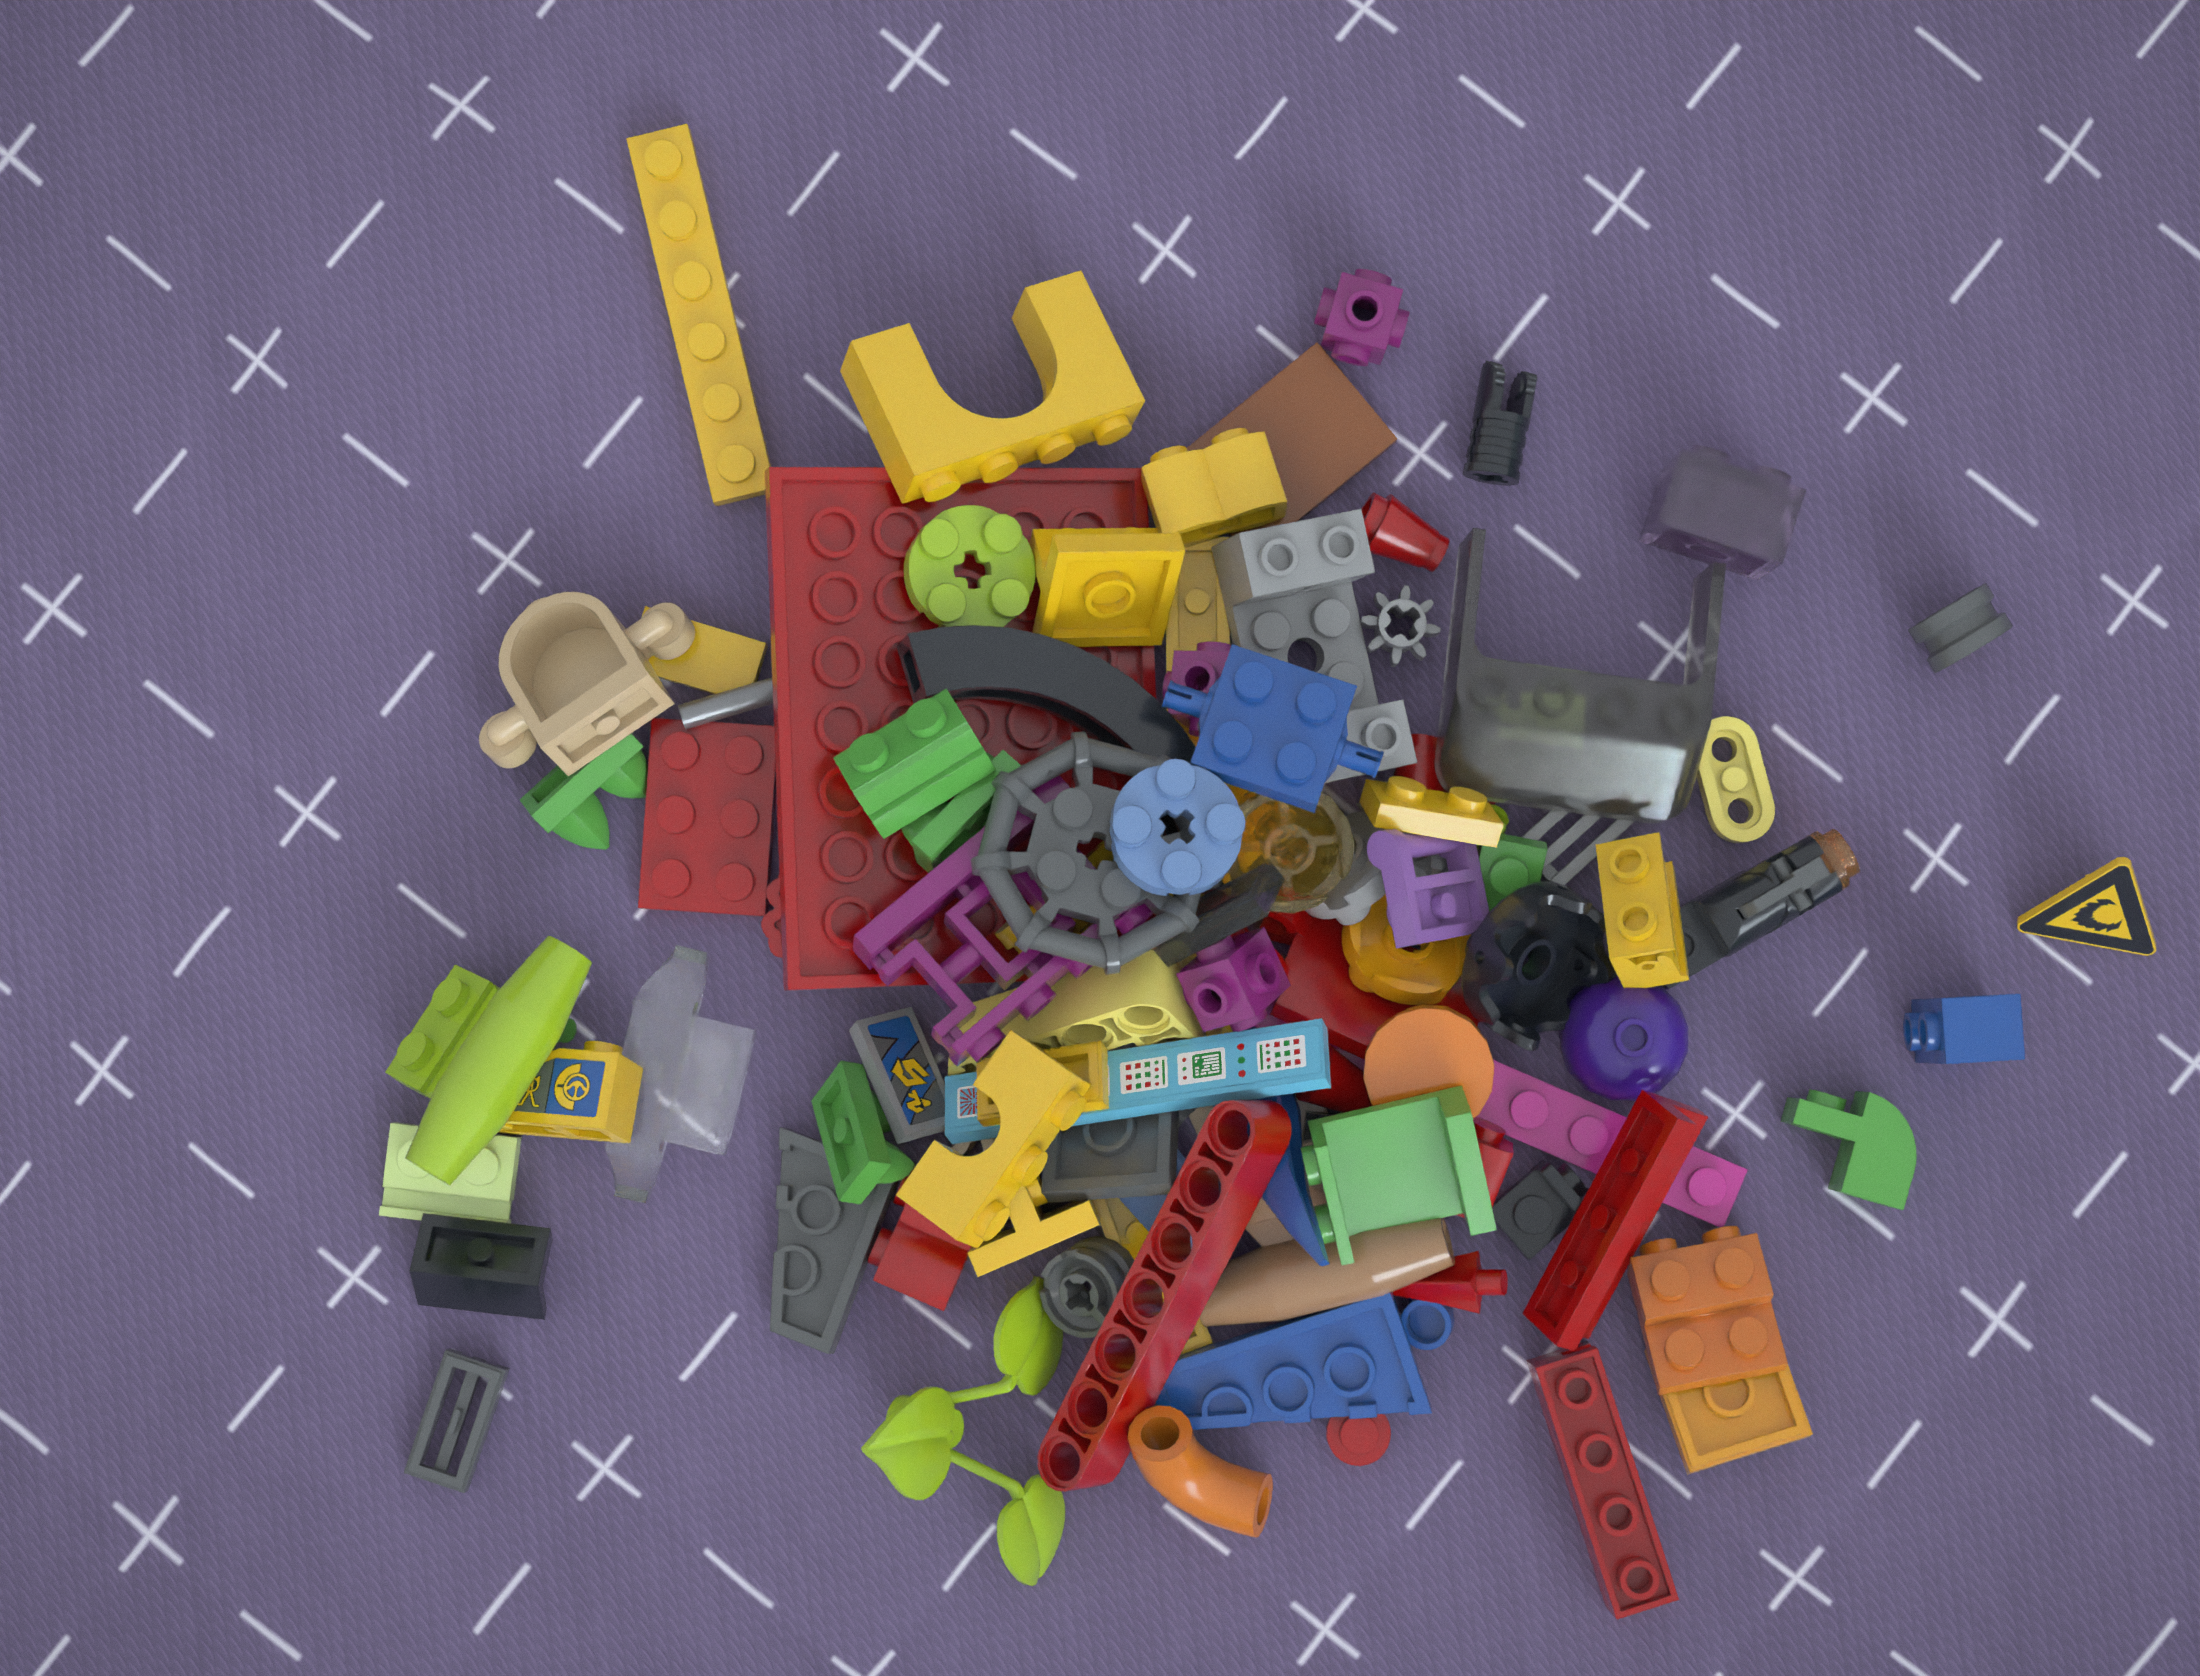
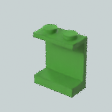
M1462 1085L1308 1121L1313 1145L1301 1147L1300 1149L1309 1186L1322 1184L1327 1202L1314 1206L1324 1244L1336 1242L1342 1266L1355 1263L1349 1237L1365 1231L1445 1218L1462 1213L1471 1236L1497 1230L1472 1112Z

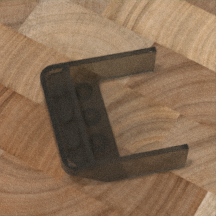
M1473 528L1458 545L1435 756V771L1442 787L1448 792L1452 787L1469 788L1485 795L1489 802L1651 824L1664 823L1679 815L1690 801L1711 725L1726 564L1713 562L1693 579L1683 685L1493 659L1481 654L1474 640L1486 530Z

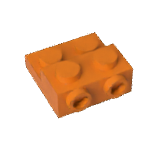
M1737 1226L1719 1227L1702 1235L1703 1244L1678 1248L1675 1239H1658L1640 1246V1256L1630 1258L1627 1275L1658 1395L1786 1370L1788 1362L1771 1303L1774 1293L1757 1233L1741 1236L1740 1229Z

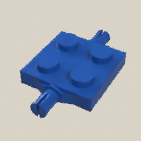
M1233 644L1231 645L1221 676L1210 687L1208 693L1175 683L1171 680L1162 704L1163 708L1166 707L1199 718V739L1190 762L1191 765L1210 771L1224 783L1315 813L1324 783L1336 771L1337 765L1375 778L1384 754L1382 750L1378 751L1346 740L1348 736L1347 715L1357 688L1356 685Z

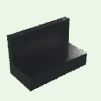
M423 1213L409 1270L418 1305L545 1320L547 1305L543 1283L553 1241L551 1228Z

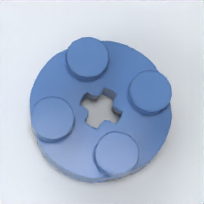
M1171 759L1161 765L1149 767L1139 772L1122 788L1111 811L1109 831L1112 840L1111 849L1114 860L1120 870L1131 882L1141 889L1162 896H1167L1168 893L1177 895L1190 893L1189 895H1194L1212 888L1229 872L1240 852L1246 821L1234 794L1220 778L1202 767L1191 765L1185 760ZM1166 815L1177 818L1180 815L1185 817L1190 822L1187 830L1193 836V840L1188 844L1179 838L1171 844L1165 842L1161 837L1165 830V825L1160 819Z

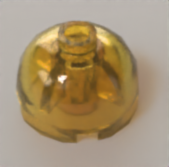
M1248 791L1237 800L1246 823L1242 834L1240 852L1227 874L1239 891L1251 899L1274 887L1264 907L1265 910L1269 908L1267 911L1296 913L1317 907L1329 898L1327 894L1337 886L1341 878L1344 881L1350 872L1355 846L1349 820L1330 795L1323 791L1321 792L1315 813Z

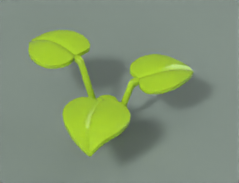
M1033 1276L1030 1284L1018 1291L1009 1300L996 1324L993 1337L994 1357L998 1369L1005 1374L1000 1381L954 1392L929 1386L918 1390L911 1396L899 1395L890 1404L885 1421L861 1447L862 1452L882 1469L894 1488L909 1499L924 1500L933 1495L944 1481L951 1462L1006 1489L1012 1500L1003 1507L997 1520L998 1547L1010 1573L1020 1583L1029 1586L1036 1585L1038 1578L1042 1577L1046 1572L1060 1543L1065 1522V1503L1062 1492L1048 1487L1040 1474L1030 1477L1023 1488L1015 1479L952 1448L958 1445L964 1431V1419L961 1412L954 1408L955 1404L1008 1393L1015 1388L1016 1384L1022 1393L1034 1396L1040 1393L1053 1377L1061 1357L1063 1330L1051 1321L1043 1309L1039 1291L1044 1289V1280L1038 1276Z

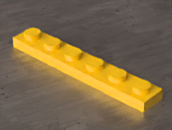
M683 124L626 138L713 503L715 506L766 495L765 471L768 467H771L691 130L688 124Z

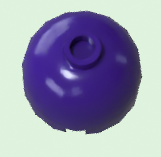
M1616 974V977L1610 982L1586 987L1579 991L1571 1000L1569 1019L1565 1029L1559 1031L1560 1049L1567 1071L1585 1090L1608 1100L1636 1101L1641 1090L1654 1094L1658 1093L1678 1075L1688 1052V1025L1679 1003L1662 985L1650 988H1623Z

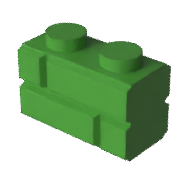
M947 688L931 698L917 701L905 714L874 733L858 737L848 749L833 757L856 799L883 839L996 771V768Z

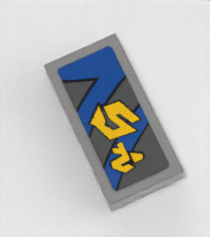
M912 1007L857 1020L849 1029V1032L897 1144L945 1131V1082Z

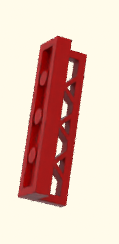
M1641 1090L1522 1313L1554 1345L1576 1351L1581 1339H1589L1625 1273L1630 1263V1258L1634 1256L1708 1119V1116L1698 1108Z

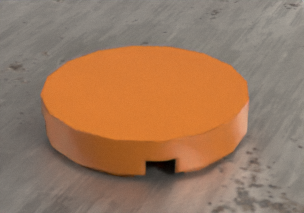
M1420 1004L1397 1013L1377 1028L1366 1048L1363 1079L1373 1106L1462 1085L1474 1119L1480 1114L1492 1092L1495 1066L1487 1039L1469 1017L1448 1006Z

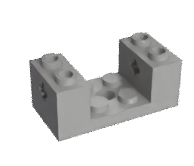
M1357 509L1242 532L1211 547L1233 645L1288 663L1287 655L1291 644L1297 640L1308 643L1314 649L1317 657L1314 672L1357 686L1347 715L1348 736L1346 740L1378 751H1384L1378 772L1417 763L1404 700L1378 704L1352 582L1375 572L1362 510ZM1337 765L1336 771L1325 783L1366 774Z

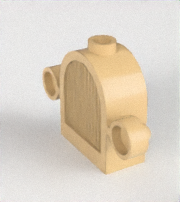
M562 592L535 600L512 623L503 639L499 653L500 676L515 705L507 711L495 714L483 725L479 735L481 749L498 766L502 768H515L524 764L532 756L538 743L540 748L569 777L675 704L651 666L649 658L655 656L662 660H671L684 654L694 641L695 628L693 623L682 609L673 603H660L651 607L643 614L640 620L625 628L602 601L589 594Z

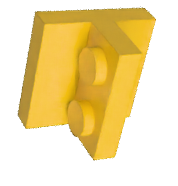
M1135 527L1032 529L1029 545L1033 552L1036 577L1041 591L1033 633L1042 634L1076 647L1162 645L1185 555V548L1180 533H1158L1157 528Z
M1040 1174L1029 1185H1022L1007 1206L1010 1210L1009 1217L1014 1227L998 1233L989 1241H983L978 1249L971 1247L968 1251V1256L977 1277L1098 1226L1100 1219L1092 1200L1073 1201L1043 1214L1040 1206L1048 1203V1200L1042 1194Z

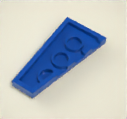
M1392 1292L1380 1297L1285 1320L1179 1356L1156 1401L1157 1406H1171L1182 1411L1189 1418L1193 1430L1249 1426L1250 1423L1284 1421L1285 1424L1311 1422V1419L1345 1416H1349V1419L1377 1417V1414L1409 1412V1415L1432 1414V1406Z

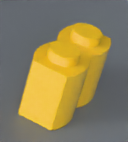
M1235 428L1215 436L1211 440L1212 445L1204 449L1187 451L1185 446L1179 445L1162 449L1150 457L1151 463L1141 467V482L1158 533H1180L1184 548L1226 533L1252 529L1285 517L1287 499L1265 431L1248 433L1246 428Z

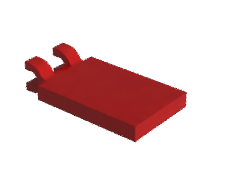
M1277 891L1259 928H1265L1270 940L1290 945L1285 959L1276 949L1275 952L1291 986L1276 999L1270 1015L1286 1023L1322 1018L1328 1029V1043L1365 1060L1366 1048L1377 1028L1390 1017L1392 1018L1397 1013L1417 1005L1392 1002L1377 995L1375 992H1365L1356 987L1349 977L1350 965L1343 952V925L1336 918L1320 919L1311 917L1294 897L1283 891ZM1411 946L1401 947L1403 950L1412 953L1414 950H1418ZM1462 976L1440 1002L1427 1004L1448 1006L1469 1017L1478 1026L1479 1020L1471 1014L1464 1002L1461 987Z

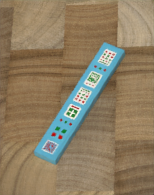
M1321 1018L1108 1051L1109 1109L1083 1112L1072 1126L1206 1107L1229 1100H1252L1331 1088L1328 1029ZM977 1072L945 1076V1136L952 1144L997 1138L1000 1125L983 1127L977 1120V1088L973 1085L977 1079Z

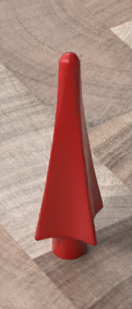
M1479 1251L1454 1256L1455 1265L1392 1293L1394 1296L1437 1303L1480 1314L1482 1295L1505 1296L1508 1289V1277L1505 1269H1482Z

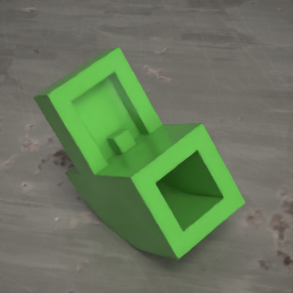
M1809 1089L1806 1100L1787 1097L1780 1122L1841 1139L1828 1189L1883 1206L1904 1210L1916 1167V1144L1907 1120L1893 1104L1871 1092L1855 1091L1850 1112L1848 1113L1844 1112L1846 1099Z

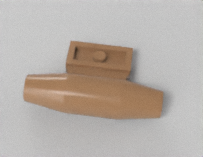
M1312 1139L1302 1141V1147L1313 1145ZM1322 1184L1309 1186L1313 1206L1327 1203ZM1261 1197L1245 1228L1261 1247L1228 1261L1200 1315V1320L1205 1327L1285 1321L1394 1292L1455 1265L1453 1246L1444 1218H1437L1352 1235L1349 1237L1355 1263L1343 1266L1341 1265L1336 1242L1324 1244L1330 1264L1320 1266L1288 1233Z

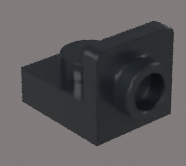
M1541 1160L1495 1200L1492 1207L1495 1223L1524 1257L1530 1260L1570 1225L1588 1188L1567 1164L1563 1163L1555 1169L1550 1162Z

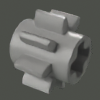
M1404 585L1399 593L1398 599L1389 602L1384 594L1380 592L1375 594L1373 600L1375 606L1380 610L1379 616L1367 615L1360 619L1362 627L1374 629L1375 639L1368 645L1367 652H1375L1380 647L1390 652L1389 661L1391 667H1396L1402 653L1409 650L1416 659L1423 660L1427 654L1419 640L1422 636L1429 638L1438 636L1441 630L1440 627L1434 624H1427L1425 614L1428 613L1434 604L1432 599L1418 605L1416 602L1409 600L1410 588ZM1392 612L1398 619L1404 618L1406 615L1413 619L1414 624L1408 631L1411 640L1408 641L1402 634L1391 638L1385 630L1391 622L1389 613Z

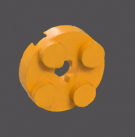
M1385 894L1371 905L1369 913L1363 920L1353 925H1343L1342 947L1345 958L1350 965L1349 977L1360 990L1375 992L1387 1000L1400 1004H1436L1446 996L1448 991L1462 976V967L1466 955L1465 946L1470 935L1417 944L1420 945L1421 950H1414L1413 953L1402 948H1396L1393 930L1387 918V899Z

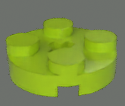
M964 505L947 509L922 527L906 552L903 569L905 587L911 603L920 614L924 612L930 621L939 625L937 628L969 625L1004 627L1026 609L1034 588L1036 574L1033 552L1028 540L1022 534L1019 523L1007 514H999L990 508L975 505ZM964 554L973 555L976 563L984 565L986 575L978 579V588L976 589L968 588L966 578L955 577L954 566L964 562Z

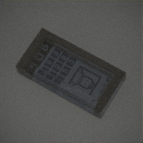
M1265 862L1201 896L1196 912L1199 923L1191 933L1181 932L1155 947L1154 951L1166 966L1170 967L1267 917L1285 878L1272 862L1268 864Z

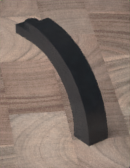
M969 625L939 627L908 633L897 646L913 703L931 698L947 688L953 700H1000L1026 705L1050 713L1085 731L1086 734L1095 740L1157 757L1165 753L1172 759H1181L1188 763L1191 762L1196 746L1181 725L1162 707L1158 700L1132 678L1108 662L1074 645L1042 634L1013 628ZM1169 815L1160 819L1165 825L1163 836L1181 832L1173 818ZM1223 879L1212 888L1201 893V896L1223 887Z

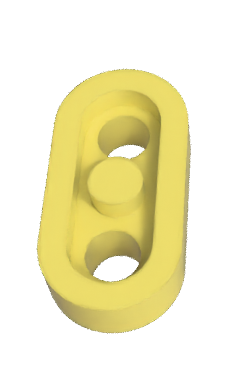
M1723 716L1712 719L1696 731L1690 747L1691 759L1708 822L1712 830L1720 838L1728 842L1746 843L1756 840L1769 830L1775 816V804L1757 737L1752 728L1738 718ZM1716 739H1724L1730 743L1732 756L1729 761L1721 762L1713 756L1712 744ZM1733 800H1740L1748 807L1749 815L1744 823H1736L1729 817L1728 807Z

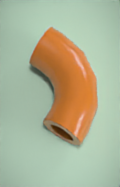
M1154 1406L1145 1409L1134 1418L1128 1431L1129 1446L1133 1459L1144 1479L1172 1505L1202 1522L1238 1534L1255 1538L1259 1537L1266 1524L1272 1500L1273 1478L1271 1474L1228 1462L1206 1450L1195 1438L1189 1418L1176 1408L1171 1406Z

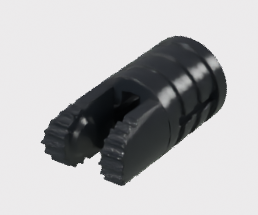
M1485 361L1481 368L1472 418L1474 424L1470 431V446L1467 448V463L1464 464L1463 475L1469 479L1487 484L1517 485L1521 475L1519 468L1523 461L1522 452L1527 439L1525 435L1529 430L1538 377L1536 374L1521 371L1520 374L1517 373V377L1514 378L1511 384L1506 411L1500 410L1504 392L1505 368L1502 364Z

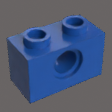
M2021 994L1911 999L1912 1012L1905 1013L1903 1034L1907 1050L1915 1051V1063L1958 1064L2025 1060Z

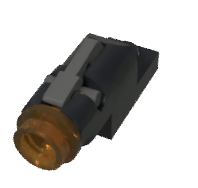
M1831 829L1824 834L1815 831L1793 845L1782 849L1747 870L1740 871L1680 906L1689 977L1721 958L1733 955L1849 887V879L1860 873V867L1853 851L1842 835L1835 829ZM1680 982L1666 984L1662 986L1665 989H1670L1673 986L1679 984Z

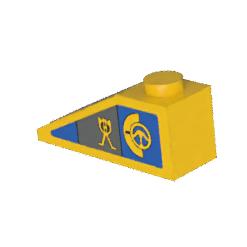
M586 1041L583 1050L565 1048L553 1050L508 1121L498 1133L630 1143L643 1068L622 1055L623 1048L612 1043Z

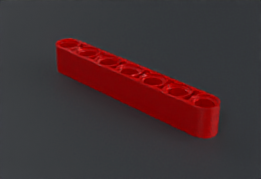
M1272 1100L1223 1101L1215 1105L1207 1116L1040 1445L1037 1455L1038 1469L1041 1478L1048 1487L1055 1491L1066 1492L1103 1486L1112 1482L1119 1474L1131 1451L1128 1441L1130 1424L1138 1414L1155 1405L1289 1145L1292 1135L1291 1121L1287 1111L1279 1103ZM1248 1122H1249V1124H1250V1136H1249V1137H1248V1134H1247V1125H1248ZM1219 1179L1221 1181V1192L1219 1191ZM1190 1236L1192 1237V1247L1190 1244Z

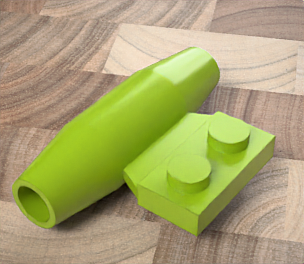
M547 936L501 988L462 967L453 966L446 979L435 989L430 1004L411 1033L400 1043L395 1058L385 1071L386 1074L401 1084L430 1099L405 1159L449 1186L459 1177L506 1124L560 1039L592 965L588 958L564 942L552 936Z

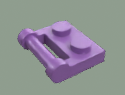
M1397 829L1380 830L1373 833L1369 838L1367 855L1369 861L1375 867L1381 869L1387 899V918L1393 930L1396 948L1470 935L1479 927L1489 913L1476 844L1403 833ZM1439 855L1446 859L1448 872L1416 877L1413 864L1414 858Z

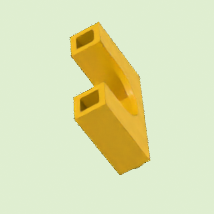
M1081 270L1025 287L1011 319L1037 370L1043 390V402L1032 411L1021 416L1012 418L985 417L972 413L954 402L939 385L910 323L850 342L840 372L902 504L922 497L927 502L938 501L953 494L962 484L980 478L985 483L996 482L1011 475L1020 465L1040 460L1042 464L1054 463L1067 457L1078 446L1094 441L1100 446L1109 445L1119 441L1131 432L1132 425L1145 403V399Z

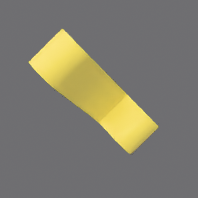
M1152 949L1121 966L1120 973L1106 975L1103 968L1093 966L1076 979L1069 971L1051 987L1056 996L1043 1010L1028 1021L1019 1014L1001 1029L1006 1036L1010 1030L1014 1031L1041 1050L1094 1041H1102L1105 1047L1111 1050L1130 1043H1134L1139 1047L1206 1036V1032H1203L1194 1011L1189 1007L1184 998L1183 987L1176 974L1181 968L1164 953ZM1017 988L972 1002L977 1007L975 1016L960 1028L963 1034ZM994 1050V1051H993L989 1056H987L986 1058H991V1057L993 1056V1054L996 1052V1050ZM971 1056L959 1066H956L948 1057V1076L977 1072L976 1061Z

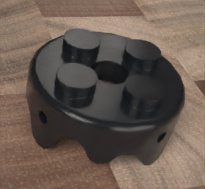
M1552 881L1528 884L1503 898L1470 935L1465 946L1466 955L1462 967L1461 987L1464 1002L1471 1014L1488 1028L1526 1050L1536 1051L1541 1040L1539 1033L1565 1029L1570 1015V1002L1579 991L1595 984H1606L1616 977L1614 967L1603 948V935L1606 932L1604 915L1592 905L1593 903L1581 894L1566 885ZM1528 955V962L1524 966H1522L1526 956Z

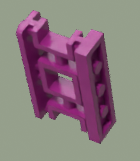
M1057 776L1033 789L1032 792L1046 804L1055 799L1060 792L1070 787L1060 776ZM1018 810L1006 850L1009 852L1013 851L1031 836L1034 820L1023 815ZM985 827L854 935L853 943L855 954L870 970L874 967L879 973L880 979L887 986L913 966L951 1008L952 1011L932 1028L931 1036L939 1045L942 1044L949 1052L948 1057L956 1066H959L970 1056L976 1063L984 1060L1005 1039L1006 1035L1001 1029L1019 1014L1027 1021L1030 1020L1055 998L1056 993L1051 987L1070 971L1077 979L1093 967L1092 965L1029 949L1026 953L1022 951L1012 961L1007 963L968 920L993 898L981 877L973 875L971 868V859L978 855ZM1086 858L1085 866L1097 870ZM1026 871L1010 875L1022 896L1038 911L1045 902L1041 897L1042 892L1034 878L1031 880ZM955 898L960 900L945 913L944 924L963 945L940 965L916 938L895 956L893 955L892 951ZM1145 904L1137 908L1133 907L1114 920L1116 930H1119L1124 935L1142 925L1153 912ZM1057 914L1050 927L1073 933L1076 923L1071 917ZM1093 923L1080 935L1097 939V924ZM980 965L984 967L1003 990H1006L1024 973L1027 975L1028 980L963 1034L960 1028L975 1016L977 1007L957 986L959 982Z

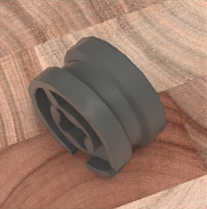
M1987 583L1966 593L1956 601L1920 621L1916 626L1908 629L1915 643H1924L1930 655L1927 658V662L1934 673L1961 660L2013 627L2006 613H1997L1991 601L1994 598V594Z
M1095 1236L1083 1238L1050 1260L1041 1274L1044 1277V1289L1039 1291L1043 1309L1051 1321L1066 1334L1082 1339L1096 1337L1134 1262L1133 1257L1127 1249L1115 1240ZM1086 1281L1093 1287L1089 1292L1084 1285Z

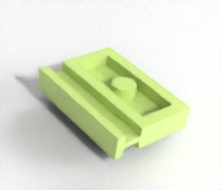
M398 1122L390 1123L382 1185L384 1193L379 1216L422 1220L423 1213L511 1223V1206L515 1195L522 1137L496 1134L449 1186L405 1159L419 1125Z

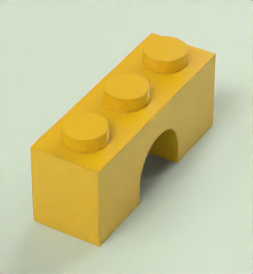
M1012 1030L1009 1031L973 1083L976 1088L994 1101L999 1110L1000 1129L993 1144L978 1155L965 1157L956 1150L934 1140L896 1194V1196L954 1239L977 1249L983 1241L991 1240L1003 1228L1010 1213L1007 1206L1022 1185H1029L1041 1173L1048 1159V1154L1045 1151L1060 1130L1065 1131L1069 1129L1080 1117L1086 1104V1098L1083 1096L1091 1086L1080 1076Z

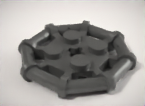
M1085 731L1072 732L1070 740L1009 773L999 772L992 781L995 792L978 855L971 859V868L973 875L981 877L1017 938L1015 946L1025 953L1029 949L1103 968L1105 974L1110 975L1120 973L1121 966L1181 932L1191 933L1199 923L1196 912L1201 893L1189 895L1190 893L1182 895L1173 894V896L1152 894L1131 882L1118 867L1114 856L1113 861L1102 860L1098 869L1095 870L1086 867V856L1076 852L1079 843L1089 844L1092 838L1103 840L1105 849L1112 852V840L1109 832L1111 811L1121 791L1093 784V766L1134 777L1139 772L1149 767L1161 765L1172 758L1165 753L1157 757L1087 737ZM1072 769L1075 788L1063 790L1055 799L1046 804L1032 792L1033 789ZM1017 810L1034 820L1026 852L1006 851ZM1181 815L1173 818L1181 832L1166 836L1161 835L1162 839L1169 844L1177 838L1183 840L1186 844L1193 840V836L1187 830L1190 822ZM1026 871L1031 880L1034 878L1042 892L1041 897L1045 902L1035 915H1033L1010 875ZM1145 904L1156 915V917L1118 937L1114 920L1119 918L1122 913L1133 907L1137 908ZM1057 914L1097 924V939L1050 926Z

